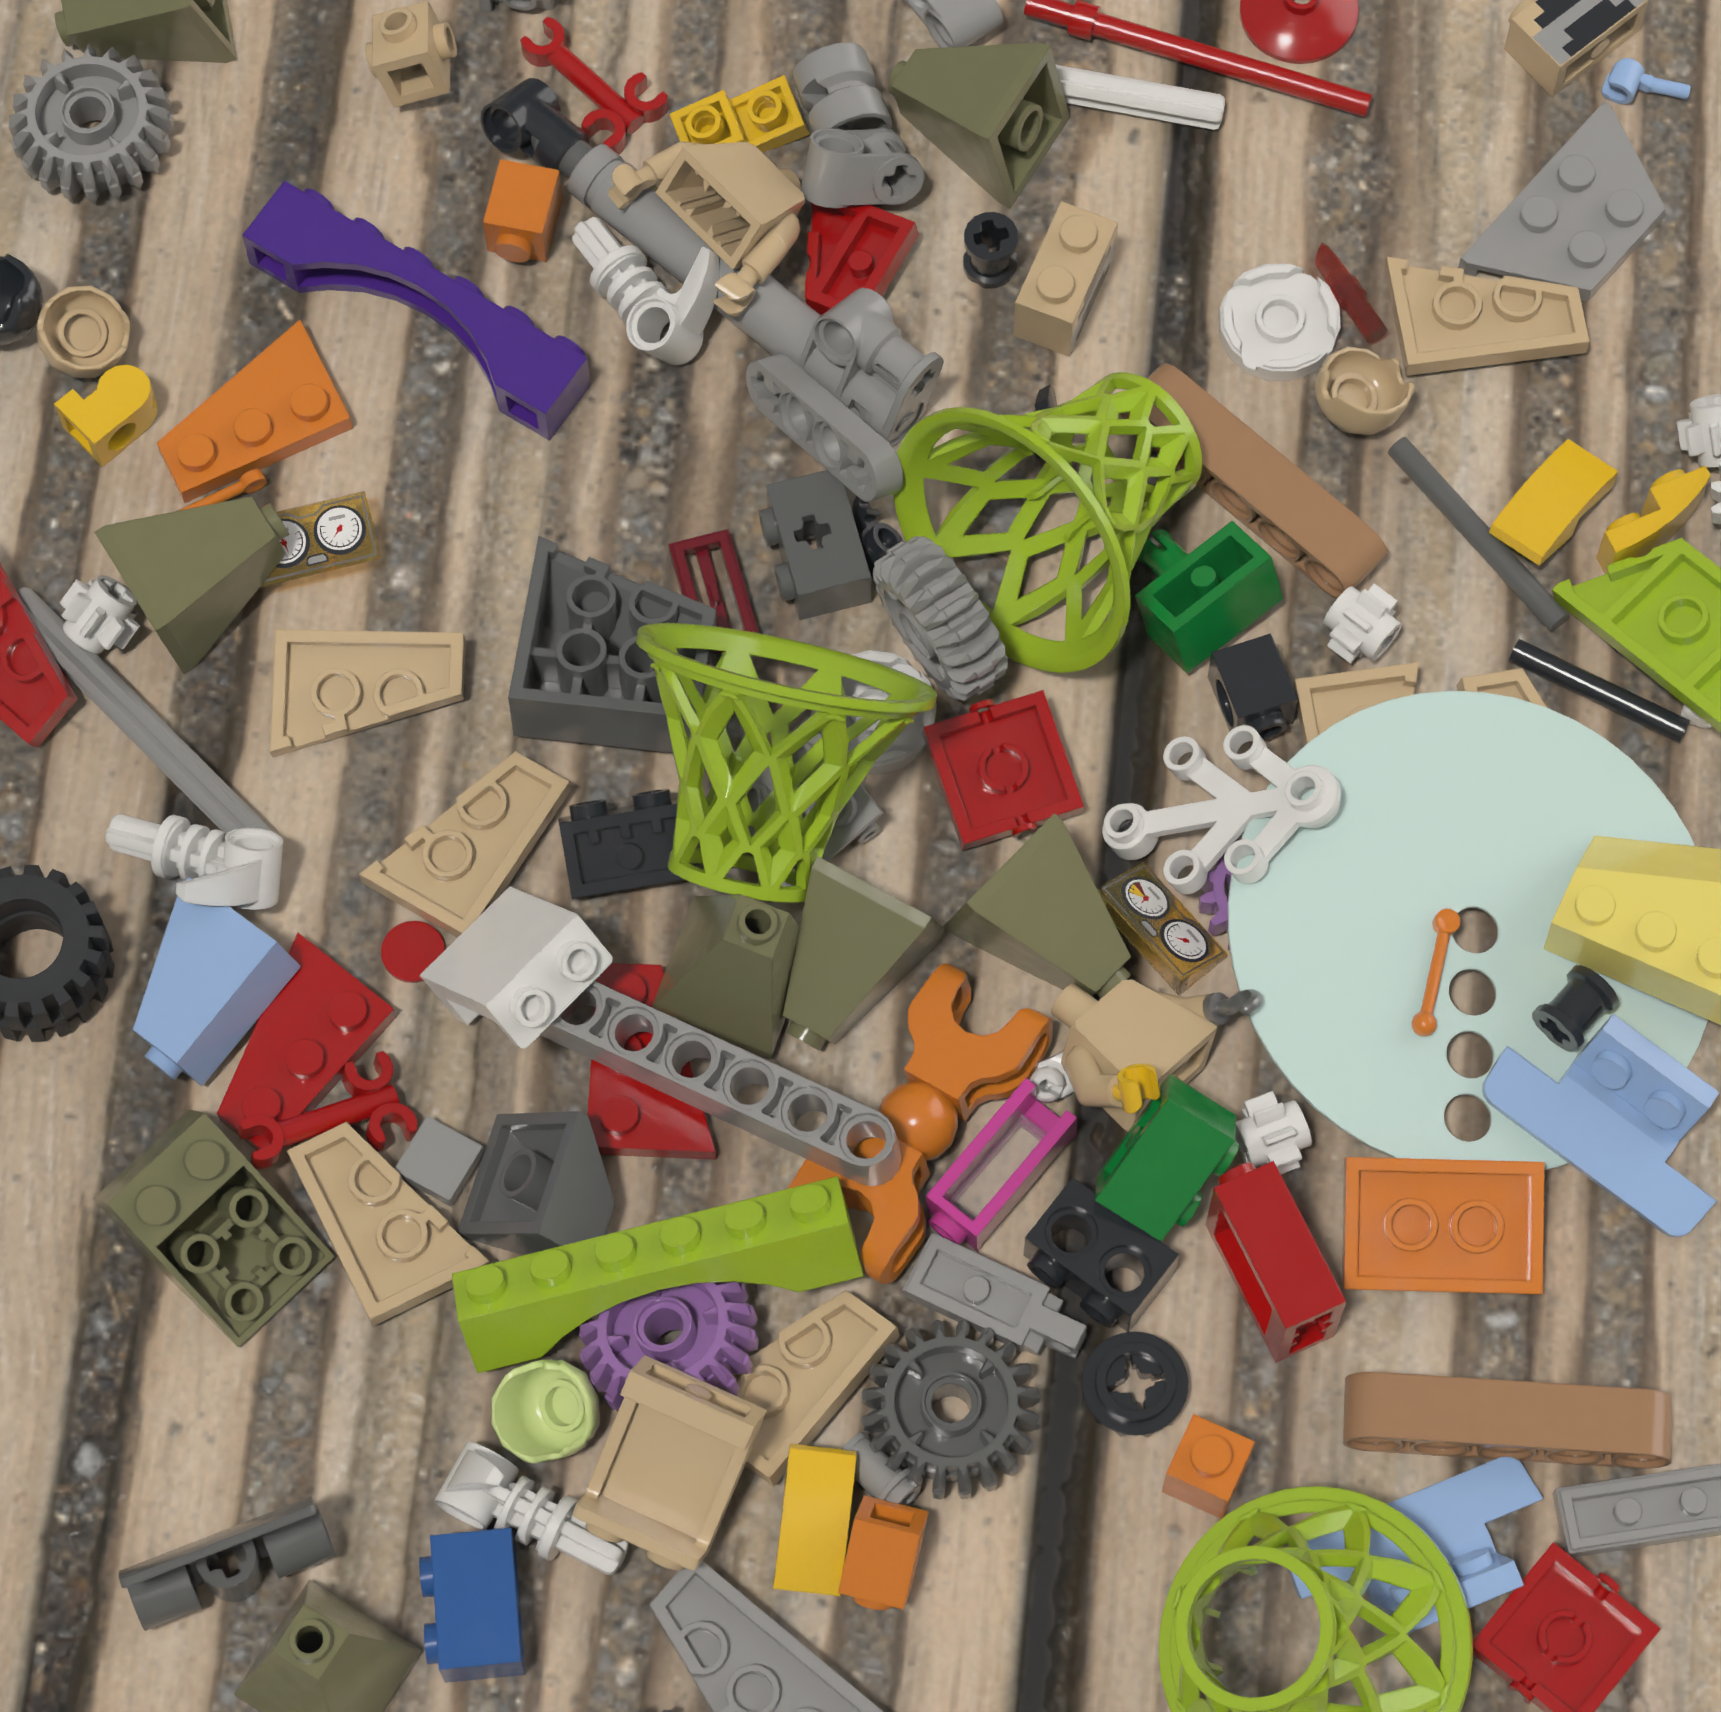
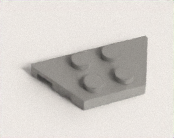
M1604 101L1462 255L1458 268L1464 269V274L1476 277L1477 271L1481 270L1504 276L1578 287L1581 300L1588 302L1662 221L1666 208L1614 110L1609 104Z

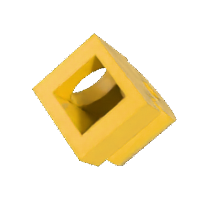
M119 365L107 370L99 379L97 390L85 399L72 389L54 403L62 427L102 467L139 438L153 424L158 413L157 401L149 378L144 371L131 365Z

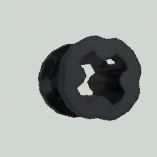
M997 212L981 213L974 216L967 223L964 231V247L967 251L963 256V270L971 282L977 283L985 289L1006 285L1017 269V254L1015 251L1018 246V230L1014 222L1006 215Z
M1575 965L1568 972V983L1549 1004L1539 1005L1532 1012V1019L1536 1026L1551 1042L1567 1051L1577 1050L1584 1043V1036L1582 1034L1601 1013H1610L1619 1004L1618 997L1609 983L1599 974L1582 965Z

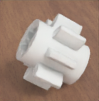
M1714 394L1693 400L1690 403L1691 412L1688 413L1689 419L1676 422L1680 449L1688 450L1689 456L1697 455L1698 464L1702 467L1706 465V467L1710 468L1719 467L1721 462V394Z
M100 575L96 580L90 579L87 585L76 579L60 601V604L65 608L61 615L66 619L63 624L65 634L75 644L92 653H101L104 649L110 650L113 644L124 649L140 627L134 620L138 613L133 609L137 604L133 594L123 584L108 576Z
M1375 583L1368 591L1364 589L1362 592H1359L1353 586L1348 587L1333 603L1324 618L1323 624L1332 630L1329 634L1332 639L1327 646L1350 664L1357 656L1361 658L1363 655L1372 661L1377 660L1388 649L1402 627V623L1393 617L1396 613L1393 609L1398 601Z
M1273 1091L1244 1101L1245 1109H1242L1244 1119L1236 1122L1235 1141L1239 1143L1238 1150L1244 1162H1253L1254 1166L1257 1167L1274 1161L1280 1174L1299 1168V1160H1302L1299 1150L1311 1146L1312 1140L1306 1119L1297 1102L1291 1100L1284 1104L1282 1102L1277 1103Z

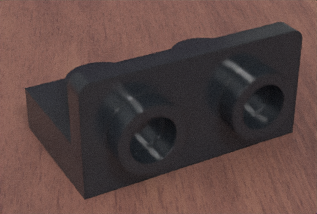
M658 789L633 794V805L608 809L606 799L569 805L571 816L558 818L572 899L685 880L672 873L667 867L670 852L673 850L677 812V798L671 799L670 789Z

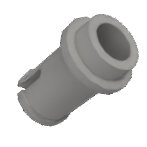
M860 1432L850 1439L842 1450L856 1451L854 1479L874 1498L909 1506L921 1490V1486L915 1488L907 1482L911 1468L904 1470L900 1468L893 1472L886 1467L885 1464L889 1457L884 1452H873L869 1446L871 1440L865 1432Z

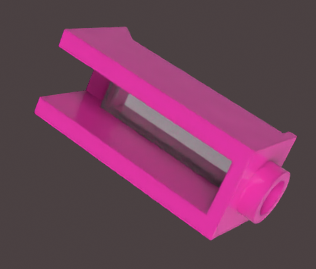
M1025 1078L926 1195L927 1212L933 1216L928 1221L929 1225L941 1237L958 1245H961L964 1241L978 1252L986 1239L1060 1151L1077 1137V1117L1066 1110L1059 1118L1036 1100V1085Z

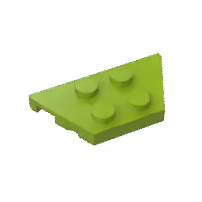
M1679 538L1653 548L1645 556L1627 557L1606 565L1608 573L1574 586H1572L1570 579L1559 582L1552 589L1554 599L1564 609L1721 733V568L1683 538Z

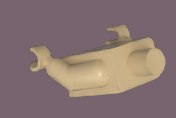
M681 141L643 161V167L636 171L630 164H621L612 173V183L615 186L610 188L608 196L619 210L626 208L638 197L642 190L654 185L658 188L655 193L732 270L742 267L737 274L728 273L715 283V287L725 296L711 301L730 316L736 317L747 308L756 294V289L753 286L755 284L761 285L799 237L801 228L796 216L805 203V197L801 191L798 176L790 169H778L755 145L748 142L700 144Z

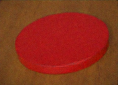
M407 921L396 925L387 933L381 946V958L384 967L391 976L402 982L418 983L424 981L420 974L445 951V945L440 933L433 926L421 921Z

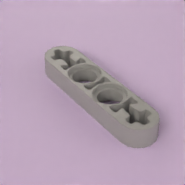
M782 353L750 362L746 371V382L749 395L757 409L854 494L865 502H869L897 493L901 489L903 482L902 467L899 457L890 443L795 362Z

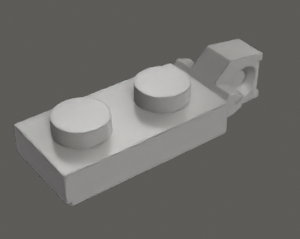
M931 1233L902 1290L904 1297L957 1322L960 1320L968 1321L969 1327L980 1333L985 1328L990 1327V1329L995 1331V1340L1004 1344L1011 1342L1016 1346V1350L1022 1352L1024 1349L1026 1352L1037 1356L1044 1344L1046 1347L1075 1359L1087 1336L1086 1325L1059 1313L1064 1301L1052 1295L1050 1287L935 1233Z

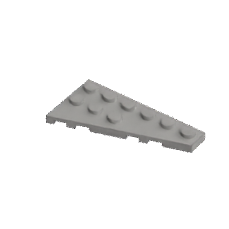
M703 1561L694 1571L687 1568L678 1571L650 1604L653 1615L712 1712H883Z

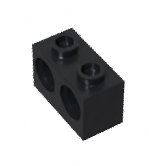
M1072 1177L1026 1235L1023 1256L1029 1259L1027 1263L1029 1270L1042 1282L1055 1289H1058L1063 1284L1082 1298L1080 1302L1081 1308L1096 1322L1108 1328H1111L1116 1323L1126 1332H1130L1174 1275L1179 1254L1096 1202L1095 1193ZM1074 1229L1086 1237L1088 1244L1084 1249L1071 1253L1059 1249L1052 1238L1061 1230ZM1115 1268H1128L1138 1275L1141 1284L1134 1290L1122 1292L1112 1288L1106 1281L1105 1276Z

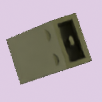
M189 1109L93 1198L130 1240L237 1347H240L335 1257L204 1112Z

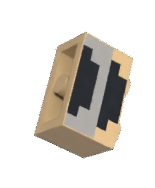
M1523 0L1509 16L1508 22L1510 26L1504 50L1554 97L1640 31L1649 0Z
M1060 202L1015 301L1013 336L1070 357L1115 257L1117 221L1068 203Z

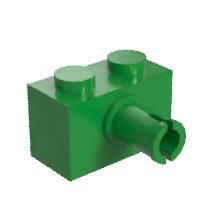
M1233 520L1189 554L1172 539V536L1166 530L1154 531L1152 533L1153 538L1161 544V547L1158 548L1147 537L1138 557L1143 565L1148 566L1158 576L1157 579L1135 595L1148 637L1186 673H1189L1207 659L1211 652L1217 651L1283 600L1272 557Z
M1171 1074L1168 1075L1159 1088L1161 1097L1157 1100H1150L1097 1174L1095 1192L1096 1202L1161 1242L1174 1224L1184 1227L1189 1222L1202 1199V1193L1198 1192L1211 1173L1220 1177L1230 1166L1239 1149V1143L1235 1141L1236 1115Z

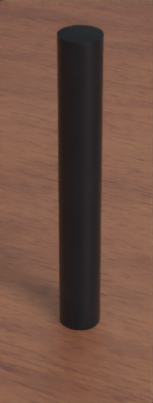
M1519 639L1509 657V662L1678 743L1682 740L1691 721L1524 640Z

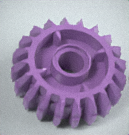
M695 1283L657 1290L621 1302L591 1317V1322L579 1325V1336L584 1345H587L580 1350V1358L584 1367L590 1370L589 1380L595 1391L601 1394L606 1393L605 1399L608 1405L618 1412L624 1399L620 1394L628 1374L641 1358L646 1355L737 1396L739 1386L733 1374H752L751 1368L753 1364L746 1353L758 1350L759 1343L755 1330L751 1329L757 1325V1315L753 1306L747 1304L749 1297L742 1283ZM671 1330L682 1331L674 1342L666 1345L656 1344L659 1337Z

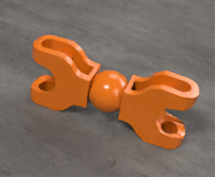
M949 963L941 964L937 967L908 1008V1028L914 1042V1053L903 1069L908 1082L897 1085L883 1097L878 1112L889 1119L901 1147L902 1162L897 1174L882 1185L867 1186L806 1159L788 1187L792 1188L836 1176L839 1177L847 1209L862 1210L868 1212L874 1218L869 1234L861 1248V1260L866 1274L881 1284H889L897 1279L926 1237V1216L920 1203V1191L931 1175L926 1162L937 1159L951 1147L958 1128V1118L966 1122L978 1105L989 1100H1001L1010 1097L1025 1078L1030 1080V1077L1043 1060L1052 1042V1019L1030 1008L1020 1009L998 1032L983 1036L965 1032L960 1027V1023L971 1001V987L966 972ZM875 1137L866 1138L858 1143L853 1155L863 1159L873 1158L883 1150L885 1141Z

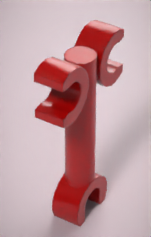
M547 16L543 20L544 33L552 40L549 44L544 46L536 45L527 36L520 39L523 56L530 64L537 67L552 65L599 108L591 111L584 117L581 128L590 138L600 130L611 131L613 133L612 136L607 138L603 144H606L618 155L623 152L626 146V133L633 134L640 128L642 123H652L660 120L669 109L668 95L664 91L651 101L645 102L638 99V96L643 94L648 88L647 76L642 72L634 74L627 80L624 86L623 98L566 47L563 27L554 18Z
M384 1051L376 1053L373 1064L379 1077L374 1080H366L360 1077L353 1061L345 1063L342 1083L345 1090L352 1096L351 1098L278 1122L274 1118L263 1114H254L246 1117L240 1122L238 1129L239 1138L245 1139L252 1135H261L270 1143L268 1147L252 1152L250 1163L255 1169L260 1170L271 1167L278 1161L283 1147L316 1137L345 1122L352 1125L369 1119L366 1128V1139L368 1144L377 1152L382 1151L386 1143L385 1134L381 1129V1126L385 1123L398 1125L402 1129L406 1141H412L417 1132L418 1121L413 1111L399 1103L397 1092L394 1086L390 1084L393 1076L391 1058Z

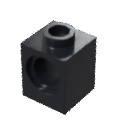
M1271 633L1211 652L1208 679L1229 732L1235 727L1248 725L1253 727L1265 741L1280 735L1287 729L1288 725L1293 724L1298 699Z

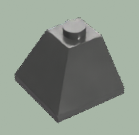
M579 1111L497 1114L457 1233L465 1239L520 1255H527L608 1234L607 1227L615 1201L589 1117Z

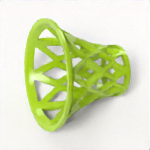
M1117 372L1103 377L1070 401L1049 409L1023 415L995 414L968 407L946 408L933 412L908 431L897 450L902 467L903 482L901 489L894 493L893 496L898 521L905 541L915 536H924L932 540L934 544L941 546L946 556L950 558L975 557L1011 551L993 610L981 601L985 609L990 612L989 617L994 626L999 630V639L1005 646V654L1008 658L1031 668L1047 672L1069 673L1085 670L1097 664L1118 645L1125 632L1129 618V581L1131 571L1151 528L1171 506L1196 486L1202 470V453L1197 434L1189 418L1179 404L1164 389L1142 376L1128 372ZM1115 389H1125V391L1112 394ZM1153 404L1160 409L1172 425L1154 427L1150 424L1148 419ZM1130 412L1129 419H1118L1119 413ZM954 429L971 432L934 447L938 440ZM1075 434H1085L1086 442L1072 443V438ZM1108 435H1138L1133 458H1116L1107 444ZM989 445L1012 447L984 471L949 465ZM1151 447L1160 448L1157 458L1150 457ZM1184 452L1185 469L1175 471V467ZM1036 453L1046 461L1036 479H999L1026 456ZM1072 462L1081 463L1078 472L1071 467ZM1092 474H1093V484H1092V482H1091V480H1090ZM1148 477H1158L1155 486L1147 483ZM924 478L972 486L965 496L952 508L935 534L926 505ZM1105 479H1113L1115 482L1105 484ZM1075 493L1078 496L1080 503L1074 521L1024 539L1050 495ZM1111 497L1110 505L1107 506L1106 498ZM1027 498L1007 532L964 535L990 500ZM1100 534L1105 548L1080 570L1086 539ZM1065 543L1057 577L1018 598L1028 557ZM1109 566L1105 585L1082 618V589ZM1066 597L1065 641L1041 638L1016 627L1043 614Z
M655 623L640 627L637 631L636 643L654 661V663L650 664V667L655 670L657 686L667 717L672 751L679 778L673 850L669 855L668 869L687 881L728 894H742L752 899L773 902H805L811 868L818 856L823 857L838 814L862 783L875 761L889 748L909 723H914L912 717L916 716L919 712L931 710L935 707L936 691L923 681L888 666L847 653L786 638L737 629L685 623ZM677 648L709 649L725 652L722 653L720 660L714 667L678 654ZM750 655L785 661L818 670L801 688L759 679ZM843 677L870 685L891 695L885 700L845 696ZM692 679L707 684L703 697L699 694ZM768 701L784 705L773 714ZM806 709L817 711L789 734L788 725ZM734 712L745 732V736L735 752L725 728ZM681 714H682V716H683V718H684V720H685L687 726H688L689 729H690L689 739H688V737H687V734H686V731H685V728H684V724H683V720H682ZM846 715L862 717L849 728L846 727ZM879 721L874 732L848 752L849 742ZM822 731V737L794 765L792 754ZM769 732L771 736L772 747L767 739V735ZM769 765L773 791L752 812L747 792ZM705 769L712 784L706 798L702 787ZM816 801L815 806L802 820V813ZM748 826L755 828V835L751 837ZM749 852V853L753 854V856H751V855H746V854H743V853ZM690 863H703L704 870L691 865ZM732 867L757 872L759 884L735 880L725 876ZM783 882H786V883H788V884H790V885H792V886H781V885L783 884Z
M1325 1486L1284 1489L1263 1495L1243 1504L1213 1525L1198 1540L1176 1573L1166 1598L1159 1632L1160 1675L1171 1712H1229L1228 1709L1231 1712H1461L1470 1683L1473 1662V1635L1466 1599L1455 1572L1436 1543L1416 1523L1386 1503L1365 1494ZM1316 1513L1289 1527L1278 1519L1286 1515ZM1370 1527L1397 1545L1413 1564L1403 1560L1369 1555ZM1343 1530L1345 1549H1310L1307 1541ZM1254 1536L1262 1539L1253 1546H1247ZM1258 1564H1279L1297 1575L1307 1586L1314 1598L1320 1621L1317 1650L1303 1675L1286 1689L1264 1697L1238 1696L1217 1679V1676L1224 1673L1222 1666L1208 1661L1202 1639L1207 1617L1210 1615L1219 1618L1221 1611L1212 1609L1211 1605L1217 1590L1229 1578L1238 1572L1253 1576L1258 1573L1255 1566ZM1321 1567L1355 1568L1349 1581L1346 1583L1338 1577L1323 1571ZM1372 1579L1410 1590L1391 1616L1362 1598ZM1433 1605H1435L1441 1636L1439 1670L1433 1660L1407 1635L1430 1612ZM1356 1616L1387 1635L1364 1647H1360L1349 1627ZM1393 1654L1416 1685L1379 1694L1365 1666ZM1351 1680L1363 1706L1329 1703L1328 1689ZM1199 1690L1205 1694L1207 1700L1199 1698Z

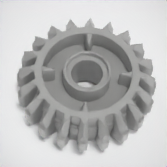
M88 44L83 57L74 58L64 48L61 56L62 63L56 66L42 59L40 66L42 77L24 76L23 86L26 93L13 94L12 106L15 114L9 116V129L13 136L12 146L16 157L22 161L25 173L31 179L39 178L42 188L48 194L61 188L63 197L67 198L70 203L80 191H85L87 199L94 205L100 191L109 190L110 194L119 200L122 193L121 185L127 182L141 190L143 183L141 171L158 174L160 166L158 155L169 154L171 143L168 134L173 133L174 128L172 114L169 112L171 107L167 92L163 91V88L160 87L157 75L152 69L143 71L141 61L135 55L122 61L120 53L113 46L103 57H97L96 50ZM89 121H102L95 127L81 128Z
M915 536L905 543L901 541L887 550V555L874 562L873 580L876 583V591L883 601L882 606L892 620L891 624L897 629L903 643L912 652L915 661L920 663L927 676L935 681L940 690L945 691L948 696L956 700L965 701L972 695H980L994 686V681L1005 675V670L1008 668L1005 646L999 639V630L994 626L989 617L990 612L983 606L978 593L973 590L967 581L966 575L962 574L956 567L953 558L947 557L941 546L934 544L932 540L924 536Z

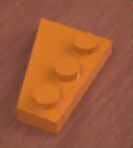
M299 320L157 442V446L183 502L186 503L240 479L243 474L250 470H261L349 431L353 427L351 418L301 320Z

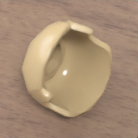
M93 286L66 287L51 297L41 309L36 333L38 346L51 367L73 378H95L115 367L123 358L128 347L130 321L113 296Z
M1350 346L1327 356L1315 381L1316 400L1326 418L1343 432L1369 436L1390 428L1403 413L1414 392V383H1404L1400 374V363L1397 359L1380 358L1368 349Z

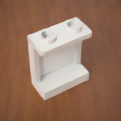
M509 887L420 974V977L458 1021L469 1025L480 1014L493 1020L514 1045L525 1049L612 963V956L577 913Z

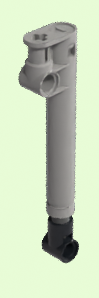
M528 78L484 106L480 119L482 129L488 140L496 148L508 153L520 149L541 167L559 170L560 178L566 176L569 179L567 190L571 195L585 206H591L592 211L681 283L684 284L702 246L713 251L655 193L658 188L654 185L642 190L638 197L626 208L619 210L608 196L610 188L615 186L612 183V173L618 165L630 163H624L623 158L606 144H600L594 148L589 145V135L560 112L561 109L556 95L543 81L536 78ZM719 257V279L728 273L737 274L742 267L732 270ZM769 275L761 285L755 284L753 286L756 289V294L740 315L736 317L730 316L714 304L713 308L771 355L782 353L789 357L888 441L892 447L899 444L908 431L920 420L944 363L943 358L936 352H931L924 356L901 337L902 331L894 324L892 310L880 294L871 289L860 288L855 290L823 315H820ZM718 290L716 299L725 295Z

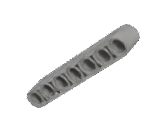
M595 981L540 1034L542 1037L859 1184L867 1186L882 1185L891 1180L900 1169L902 1152L898 1138L889 1119L880 1112ZM587 1005L596 1007L595 1014L584 1024L573 1025L567 1023L570 1014L575 1009ZM644 1031L653 1034L652 1040L647 1047L639 1051L623 1049L625 1042L633 1034ZM694 1058H705L711 1061L709 1068L698 1077L687 1078L680 1075L684 1065ZM754 1084L768 1087L767 1094L761 1101L750 1105L738 1102L739 1094L746 1087ZM816 1110L827 1115L825 1122L814 1131L805 1132L795 1128L797 1120L808 1111ZM875 1137L885 1141L883 1150L873 1158L863 1159L853 1155L858 1143L866 1138Z

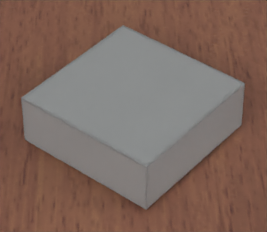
M427 1116L394 1169L406 1183L452 1207L481 1160L484 1148L477 1142Z

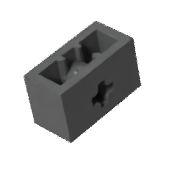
M828 470L766 485L768 508L758 510V515L766 545L777 544L783 562L774 565L775 577L782 601L793 599L799 620L871 603V575L844 484ZM815 540L818 549L811 550L808 542Z

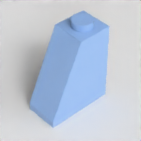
M177 895L133 1030L151 1046L144 1057L172 1080H175L183 1072L200 1086H203L301 966L277 941L231 907L186 903Z

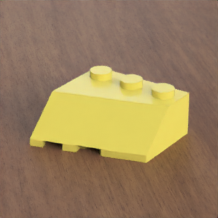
M1594 836L1576 867L1551 922L1544 950L1721 1025V849Z

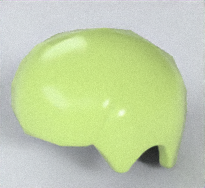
M562 1359L538 1360L512 1369L504 1376L491 1397V1425L502 1447L529 1463L556 1460L577 1453L587 1446V1441L594 1437L600 1424L599 1397L584 1371Z

